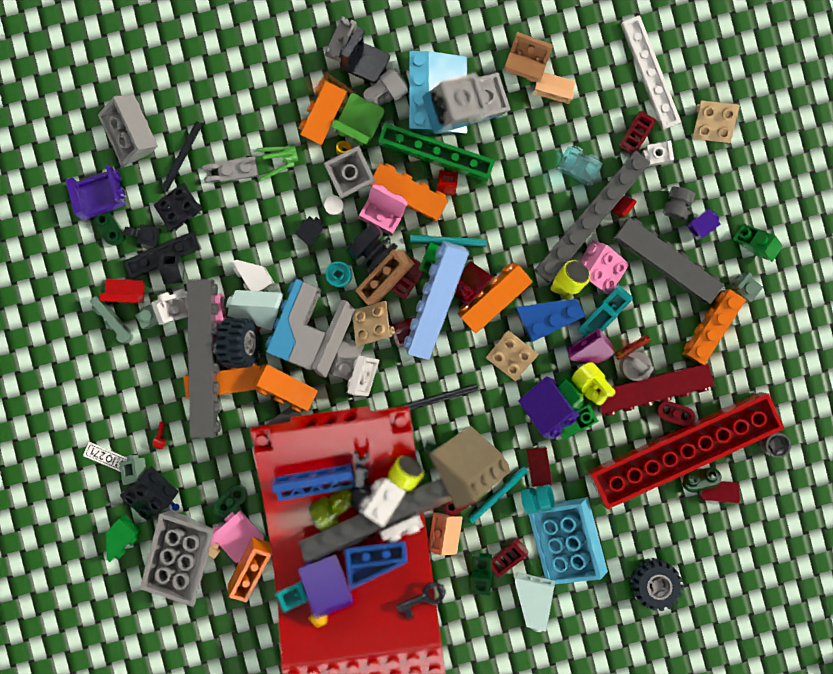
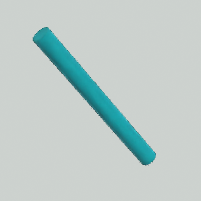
M410 235V242L430 244L431 242L442 244L445 241L455 245L486 247L487 239Z
M523 466L473 512L468 519L474 523L529 471Z

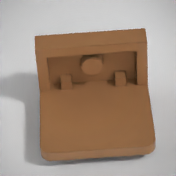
M517 32L504 69L512 75L525 77L531 82H541L553 45Z

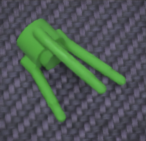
M295 146L257 148L258 152L280 151V153L263 155L262 159L282 157L283 163L287 162V164L260 177L259 181H263L289 167L295 166L294 162L298 161Z

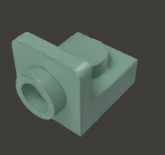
M750 272L740 273L733 282L735 284L732 286V289L746 299V301L752 302L763 287L751 278L752 274Z

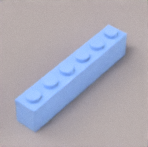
M445 241L442 242L441 246H438L435 265H431L429 281L423 287L424 295L422 301L419 300L417 304L416 318L412 319L410 334L404 340V347L408 355L430 360L469 254L465 247Z

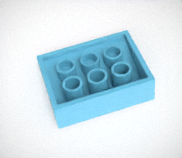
M410 51L409 131L417 134H434L422 96L440 81L467 75V57L432 51ZM467 126L437 134H467Z
M588 497L555 504L553 510L542 511L539 509V512L529 514L545 579L554 580L555 584L599 580L608 572Z

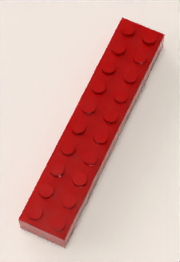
M759 392L695 421L690 426H684L594 467L587 472L602 505L608 510L785 428L769 393Z

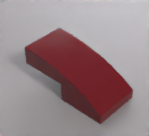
M414 257L410 258L415 263L413 267L391 289L392 292L406 300L424 273L419 270L421 262Z

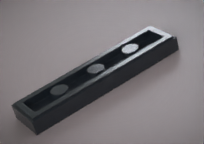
M193 231L123 261L130 279H134L158 269L160 254L180 253L181 258L202 250Z

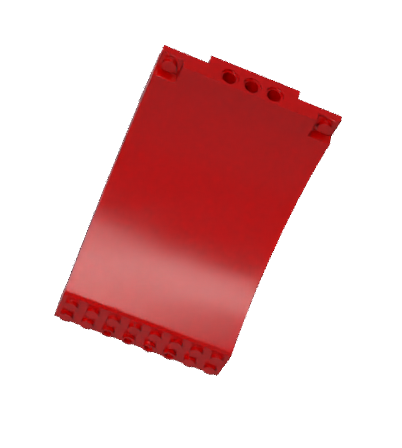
M368 406L291 417L289 423L252 427L250 429L267 519L276 593L302 581L298 569H301L302 565L308 562L304 560L298 542L362 513L355 511L354 507L350 504L351 489L278 501L276 492L273 493L272 489L274 477L352 464L356 482L354 452L358 450V455L364 457L366 450H369V461L364 464V467H368V479H364V482L371 483L370 487H372L377 479H388L389 471L399 457L408 456L417 461L409 406L370 411ZM344 480L340 482L343 484L351 483V480ZM419 480V482L417 483V485L414 487V489L409 490V491H407L406 493H408V492H410V491H413V490L419 488V487H420V480ZM331 483L321 484V486L328 487ZM310 486V487H304V488H301V489H303V490H310V488H311L312 486ZM292 490L281 491V492H282V494H287V493H291ZM321 500L329 507L335 523L322 531L314 524L308 508ZM424 513L419 515L424 527L419 528V531L414 534L401 536V539L396 541H406L408 562L349 590L354 604L326 615L327 621L324 625L317 627L310 621L309 618L314 613L309 600L282 613L277 602L282 674H446L437 605L423 602L411 607L414 618L410 616L409 620L406 618V613L404 611L399 613L396 606L421 595L423 588L429 582H433ZM381 533L348 548L390 542L383 540ZM344 549L333 554L332 556H337V559L339 561L340 567L342 569L343 575L349 588L346 554ZM434 587L429 588L427 591L429 599L435 600Z

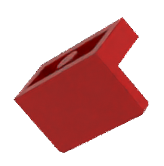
M106 279L105 293H100V301L144 303L145 281Z

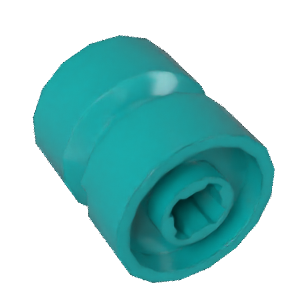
M336 261L327 267L326 278L331 285L343 288L350 284L352 271L345 263Z
M550 485L539 486L537 490L528 488L521 491L522 505L526 514L537 513L539 509L548 511L555 508V498Z

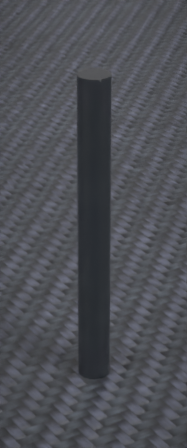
M197 121L194 123L161 187L162 190L169 191L202 127L201 123Z
M473 384L404 404V407L409 406V411L479 391L478 386Z

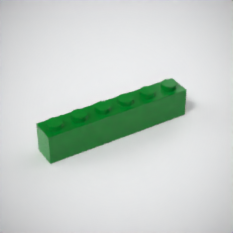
M385 122L378 140L379 146L488 182L495 163L494 159Z

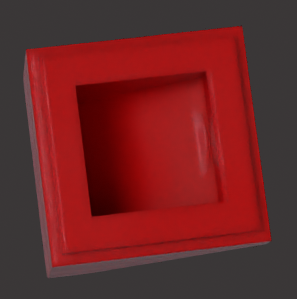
M439 170L437 191L445 195L455 196L458 172Z
M623 196L611 211L619 218H623L635 206L637 201Z

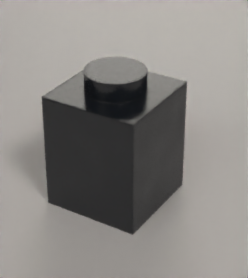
M309 216L295 234L312 247L326 231L323 228L325 224L319 218L315 217L313 219Z
M180 253L160 254L158 268L163 284L183 283L185 269Z

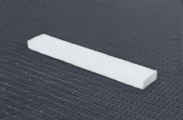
M637 16L622 22L621 27L661 130L680 124V117L641 17Z

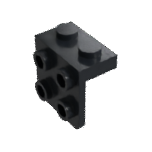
M358 27L355 33L350 34L347 46L342 47L340 51V69L375 84L390 61V54L364 43L365 29Z
M150 466L136 483L120 494V497L141 517L149 520L169 507L179 491L157 470Z

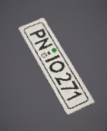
M91 442L88 443L83 455L120 471L119 462L127 461L126 457Z

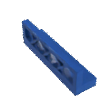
M352 464L274 477L272 482L273 493L276 492L278 501L346 490L356 486ZM351 480V483L343 484L340 481ZM331 483L328 487L321 486V484ZM310 486H312V487L310 488V490H303V489H301V488H304V487H310ZM292 490L291 493H287V494H282V492H281V491Z

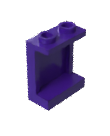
M110 165L106 166V172L77 182L73 177L65 180L74 214L82 221L126 205L124 200L126 193L119 183L121 176L118 170H114Z
M546 376L520 398L518 402L542 436L553 439L561 434V430L566 426L572 425L580 414L571 407L557 388L559 385L556 381Z
M326 555L320 559L321 561L316 563L308 562L302 565L301 569H298L315 619L354 604L336 555Z

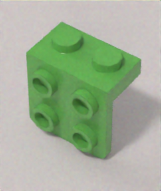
M352 93L339 120H334L331 127L336 129L335 133L346 137V135L353 137L352 141L360 146H363V144L370 145L385 110Z

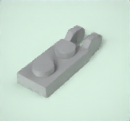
M255 156L202 166L203 171L218 170L219 176L205 177V183L228 182L258 177Z

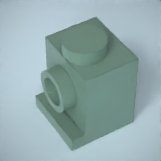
M151 305L141 308L140 312L136 314L142 329H150L159 324Z
M138 455L128 456L127 461L119 462L123 485L136 483L146 471L145 458H139Z

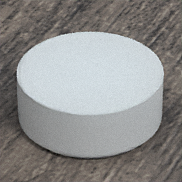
M330 196L325 200L324 207L330 215H339L344 209V203L340 197Z

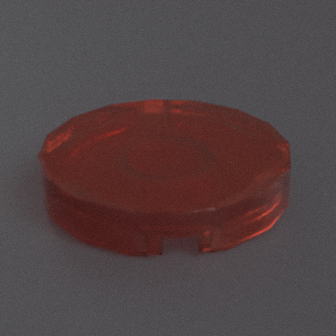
M645 335L614 355L619 360L652 340L649 335Z

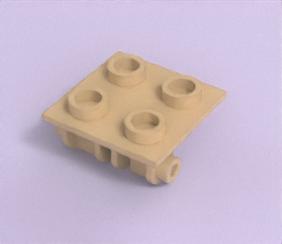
M701 100L700 105L698 104L696 107L698 116L693 139L731 143L740 105Z
M386 301L355 310L353 321L356 347L392 337V334L395 333L394 327L389 326Z
M508 330L486 356V359L516 381L539 354Z

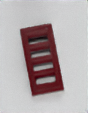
M639 111L618 147L630 154L638 151L654 126L656 119ZM635 126L642 129L644 133L634 129ZM630 134H634L635 136L639 137L640 140L633 138L632 136H630ZM628 140L634 143L636 147H632L631 145L627 144L626 141Z
M517 537L492 557V571L498 578L528 555V549ZM508 551L513 555L514 559L510 557L507 553ZM502 556L507 560L508 564L504 562L501 558ZM495 561H498L499 564L503 567V569H500L495 563Z

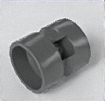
M671 187L668 195L670 201L666 202L662 213L670 218L686 221L690 212L688 206L693 204L696 194L682 187Z
M779 432L756 442L758 450L775 458L786 456L791 449L790 439L785 434Z

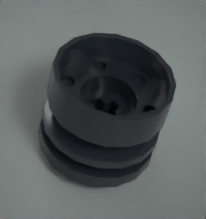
M375 223L367 227L346 250L355 261L362 256L365 258L361 264L362 268L366 267L369 263L371 264L366 270L369 275L392 250H396L398 247L395 243L391 244L388 248L386 247L391 241L389 237L382 242L379 240L384 232Z

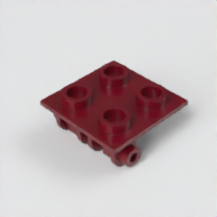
M470 261L462 270L453 296L468 306L493 276Z

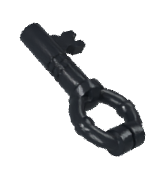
M429 582L423 588L421 595L396 606L399 613L404 611L407 620H409L410 616L414 618L411 607L423 602L430 605H438L442 602L447 592L443 584ZM436 587L440 597L435 600L429 599L427 593L429 588Z

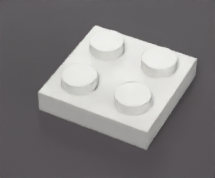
M358 355L353 365V375L348 381L347 393L369 396L379 363L378 359Z

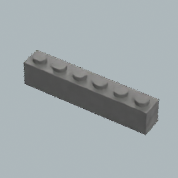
M628 218L624 221L612 239L704 305L712 303L724 286L719 282L720 279L716 275L706 273L702 265L696 262L692 263L688 260V255L674 250V246L670 242L660 240L656 232L651 229L646 230L636 218Z

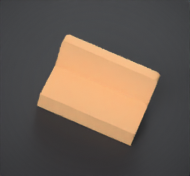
M543 73L541 82H536L533 94L570 104L574 95L575 81Z
M439 512L433 513L429 551L439 555L457 554L462 524L461 516H448Z

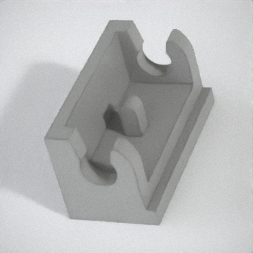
M341 17L331 42L325 51V56L341 63V58H339L342 47L347 46L350 34L355 33L357 30L356 21L351 20V22L345 20V17Z

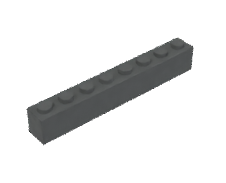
M638 151L632 153L533 271L547 283L551 282L559 270L576 253L651 162Z
M212 279L187 280L190 438L215 437L221 430V422L218 421L217 413H220V401H217V393L220 392L217 374H219L220 366L219 362H216V334L219 325L216 323L215 315H218V304L215 303V295H218V285Z
M439 478L404 494L384 527L366 515L360 514L298 543L304 560L315 563L326 555H333L399 523L450 502L452 499L442 478Z

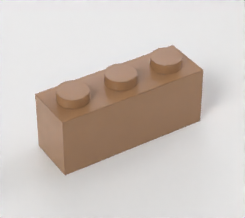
M392 250L355 291L367 305L379 303L415 263L403 250Z

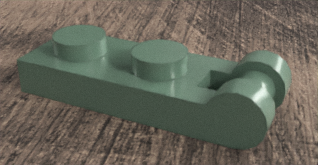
M95 296L90 300L94 312L99 316L102 315L106 320L104 321L105 325L117 333L116 338L119 342L128 343L133 340V333L107 302L100 301L99 296Z

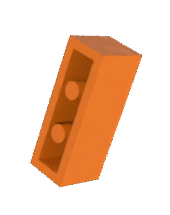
M325 80L323 84L319 83L315 91L318 94L315 102L311 100L307 108L309 115L307 119H302L298 128L301 130L300 135L322 145L347 91Z
M267 364L262 365L252 385L257 388L256 392L265 396L270 394L274 396V401L283 405L286 402L291 405L290 409L298 413L309 410L318 390Z
M255 537L251 538L227 584L229 598L247 603L272 555L270 542Z

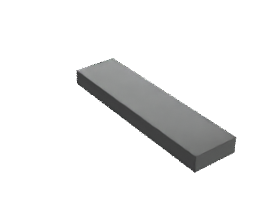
M340 301L311 367L320 377L326 378L355 312V309L348 301Z

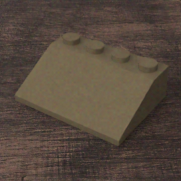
M468 426L430 453L456 508L476 502L511 472L509 464L504 459L502 453L472 426Z

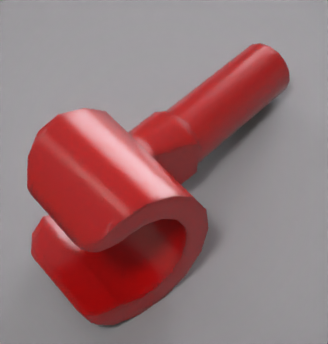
M161 421L158 434L153 440V446L158 449H163L166 444V440L161 438L164 428V422Z

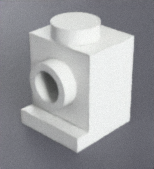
M667 141L647 145L642 151V156L651 162L649 166L670 163L674 160L672 143ZM656 150H659L660 156L656 155Z

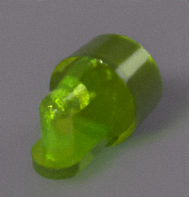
M341 490L328 499L322 497L309 505L310 517L319 530L325 531L339 523L338 514L348 509L351 505V492L349 490Z

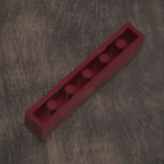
M705 363V365L696 364L649 376L641 381L633 380L613 385L611 387L615 390V394L612 397L608 396L602 405L596 404L598 413L611 416L616 414L617 410L623 409V412L631 411L637 405L646 407L653 405V401L660 400V402L672 400L671 397L678 395L679 398L689 396L692 391L697 390V393L709 391L708 387L714 386L709 363Z

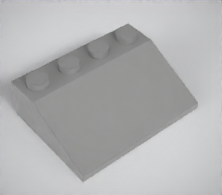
M173 511L160 513L140 589L193 607L214 530L183 514Z

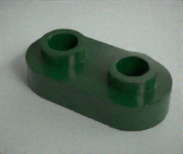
M106 212L94 216L95 226L109 245L119 246L125 241L124 231L112 213ZM102 217L106 218L104 223H101ZM115 232L116 237L112 239L111 234Z
M704 468L685 474L682 485L688 492H699L717 487L721 482L722 476L716 468ZM709 474L714 475L715 478H710ZM690 479H695L696 482L693 483L690 481Z
M240 484L233 485L214 503L213 511L215 515L220 518L230 515L246 500L248 495L247 489ZM235 491H240L241 497H237ZM226 504L227 510H223L221 505Z

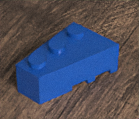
M577 299L514 307L530 342H534L585 316Z
M406 541L345 549L349 590L407 563Z

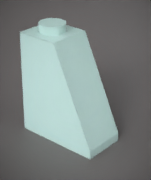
M235 290L233 297L229 296L226 307L229 308L227 316L236 319H250L254 321L256 326L272 331L283 294L279 292Z
M518 572L515 578V585L526 626L536 632L546 631L555 581Z

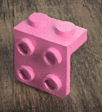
M373 184L368 200L358 218L370 225L375 223L384 233L392 236L403 217L407 201L402 196L394 195L387 191L385 187Z
M592 240L582 258L578 261L588 269L590 273L589 281L607 295L616 287L629 266L628 262L608 245Z
M241 510L236 514L232 512L224 519L226 523L222 527L217 525L213 529L214 534L211 541L212 546L217 542L235 563H239L252 537L264 540L263 534Z

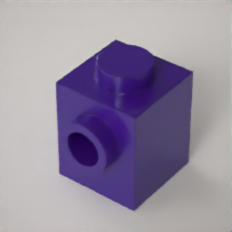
M708 209L687 223L686 227L695 239L699 240L721 224L718 221V215Z

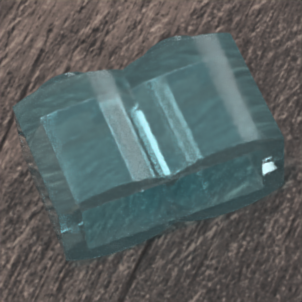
M568 146L556 169L587 186H591L603 163L595 155L589 154L588 156L584 154L583 150L578 146Z

